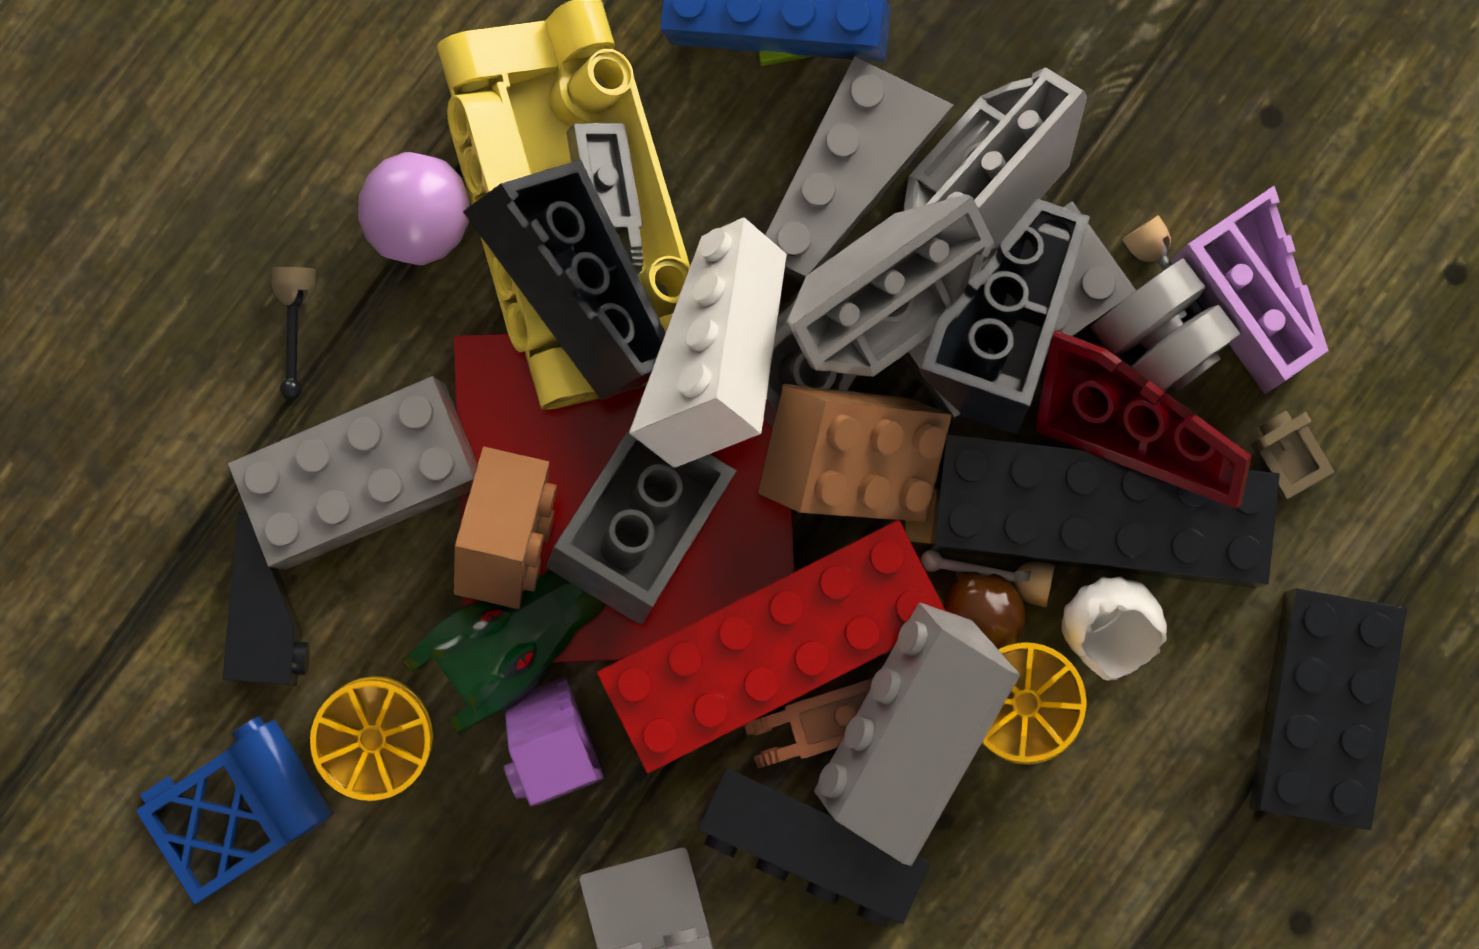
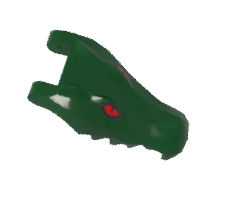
M549 569L539 576L534 592L524 591L520 609L480 600L471 602L440 621L402 660L414 673L424 668L428 662L434 659L468 705L449 720L453 729L461 736L476 724L508 709L528 694L536 686L547 667L565 650L575 633L604 610L607 604Z

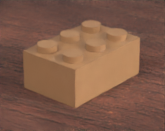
M783 384L758 494L800 513L926 522L952 414L907 397Z

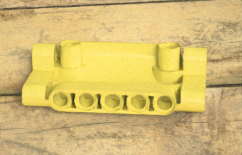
M571 0L555 9L546 21L470 30L441 40L437 44V49L451 95L447 108L448 124L471 205L500 183L571 163L566 132L573 124L625 123L643 225L640 229L644 266H642V271H640L638 277L666 332L690 269V264L635 83L633 68L629 60L622 53L614 50L615 43L602 0ZM594 76L600 78L605 83L607 89L602 87ZM481 237L508 335L515 349L519 352H525L541 409H557L600 399ZM655 280L666 288L668 296L658 290Z

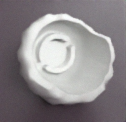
M1122 576L1113 578L1101 577L1094 584L1081 587L1077 595L1064 608L1061 631L1066 642L1086 666L1107 681L1117 680L1124 675L1128 676L1159 654L1160 646L1167 641V624L1163 616V610L1153 594L1144 584L1138 581L1127 580Z

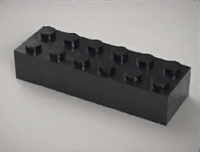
M947 435L937 476V490L929 550L1028 562L1042 561L1071 567L1259 588L1269 584L1280 473L1249 470L1242 504L1235 509L1084 450Z

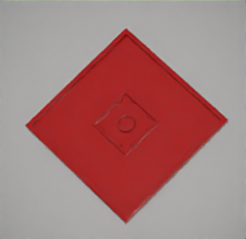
M508 334L454 336L456 411L477 464L483 446L550 462L548 483L557 485L552 509L555 510L548 543L543 542L539 557V559H542L540 576L549 570L546 568V564L554 546L633 424L646 386L623 392L602 401L597 399L567 407L542 410L525 352H519L515 349ZM764 418L761 434L710 454L735 469L736 472L642 626L606 605L604 610L575 633L565 650L552 663L621 660L794 573L791 508L758 494L773 430ZM470 492L459 496L460 526ZM463 597V606L478 600Z

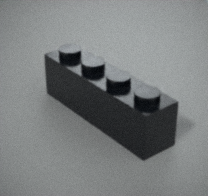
M728 768L725 769L698 830L708 834L704 842L705 845L733 858L738 848L759 857L755 868L782 881L786 880L789 872L810 881L805 890L806 892L834 905L837 904L840 895L860 904L856 915L884 928L888 927L891 919L904 924L931 862L919 856L916 857L912 866L903 864L835 821L832 816Z

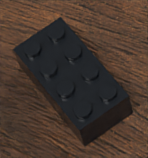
M1299 588L1284 593L1249 804L1250 810L1354 829H1372L1407 608Z

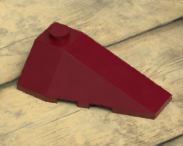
M1059 331L1053 333L1049 344L1035 432L1235 509L1242 504L1251 461L1249 453L1109 350Z

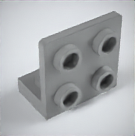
M677 848L580 876V884L597 949H714L686 848Z

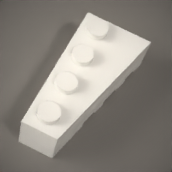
M744 217L721 228L713 229L708 234L701 236L629 434L673 468L761 434L787 254Z

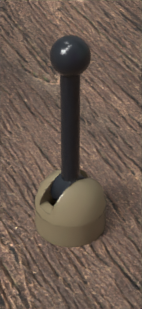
M272 267L271 284L273 294L279 302L287 306L286 380L280 385V393L285 399L294 400L302 392V386L297 380L298 307L306 303L314 294L316 269Z

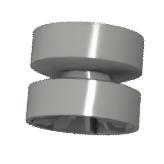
M1184 258L1151 279L1105 314L1090 328L1104 348L1115 356L1122 355L1141 344L1146 352L1130 367L1163 391L1173 386L1176 392L1221 360L1217 352L1241 334L1220 305L1209 307L1183 323L1182 319L1187 316L1185 310L1201 296L1206 288Z

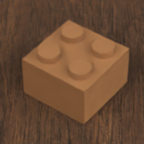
M483 446L455 543L454 595L520 609L524 591H535L542 559H539L543 542L548 543L555 510L552 509L557 485L548 483L549 461Z

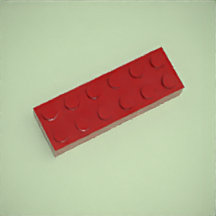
M897 520L603 668L597 674L648 774L892 650L898 640L902 626L909 621L919 602L943 611L945 609L900 520Z

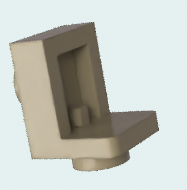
M1287 410L1258 426L1263 437L1250 444L1266 472L1280 473L1278 493L1283 501L1335 472L1307 426L1311 422L1307 412L1292 419Z

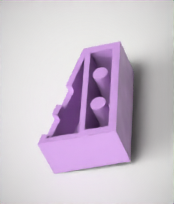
M1275 186L1191 241L1170 260L1172 265L1183 258L1187 261L1206 286L1201 296L1197 299L1204 310L1220 305L1241 334L1230 342L1229 345L1264 394H1267L1329 351L1307 284L1302 285L1293 257V253L1296 250L1291 235L1286 236L1277 209V204L1280 201Z

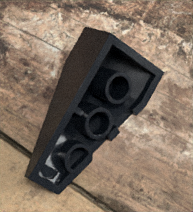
M1036 199L1003 239L997 251L983 268L975 273L967 283L965 290L937 320L919 374L963 416L1017 434L1030 407L1090 216Z

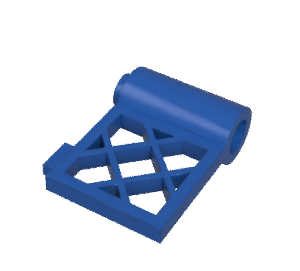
M260 716L252 719L232 733L236 743L230 746L228 750L177 784L169 776L140 794L145 805L137 809L136 812L194 905L205 900L335 814L276 720L265 724ZM224 767L236 785L232 807L204 800L209 777ZM196 786L194 798L183 796L184 793ZM243 799H245L252 811L242 809ZM171 802L192 806L187 835L182 836L167 832L156 812ZM202 809L230 815L224 845L196 839ZM239 818L259 821L271 842L255 852L235 848L234 842ZM175 843L184 845L183 854H181ZM194 847L222 853L217 877L204 886H201L190 868ZM232 856L244 858L229 869Z

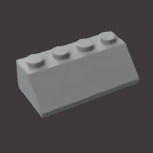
M919 602L909 621L902 626L898 640L883 668L874 676L871 689L858 713L848 723L845 736L833 758L822 770L814 792L835 821L901 863L912 866L1020 674L972 620Z

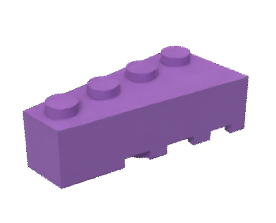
M566 676L532 689L517 703L505 710L508 748L513 763L505 765L504 769L516 799L527 797L530 806L543 804L606 779Z

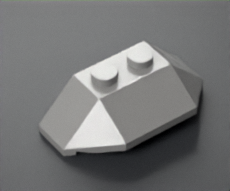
M1045 67L1032 73L1031 78L1011 82L980 96L909 175L904 211L966 194L974 198L994 241L992 249L997 248L1035 200L1041 199L1068 169L1087 100L1086 93Z
M966 194L895 213L805 277L787 322L810 367L820 371L829 370L874 377L932 335L939 317L956 301L975 273L980 271L983 258L988 257L994 245L992 236L972 196Z

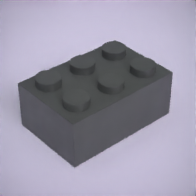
M629 429L554 546L546 568L642 626L723 495L736 470L710 454L673 468L629 434Z

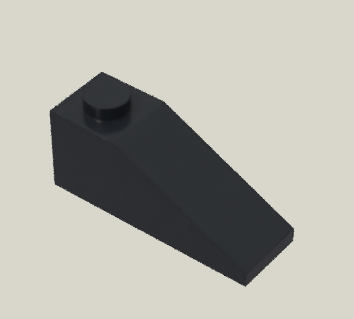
M238 512L222 680L297 686L298 675H306L308 671L309 642H301L302 629L277 568L268 566L248 514Z

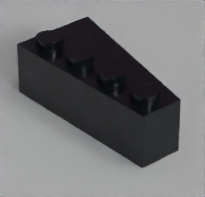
M581 160L500 183L463 211L601 401L640 387L648 382L666 332Z

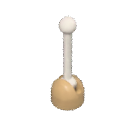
M928 550L921 556V563L928 572H935L941 568L955 572L976 571L984 576L993 573L1001 575L1015 586L1023 601L1032 605L1047 607L1055 564L1029 561L1022 564L1015 572H1009L942 558L940 553L935 550Z

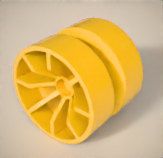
M1016 643L998 649L1018 671L1020 676L982 744L999 758L1016 764H1038L1057 757L1075 740L1086 714V692L1078 671L1061 653L1041 644Z
M369 676L353 680L331 695L323 703L315 716L310 734V749L314 764L322 778L333 789L347 797L364 801H376L395 796L407 789L418 778L429 758L434 737L432 718L422 698L412 688L398 680L382 676Z

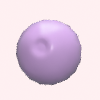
M403 152L383 160L367 176L359 194L358 220L366 240L381 256L410 264L426 265L444 258L460 243L469 223L463 211L470 206V198L463 179L446 161L418 153Z

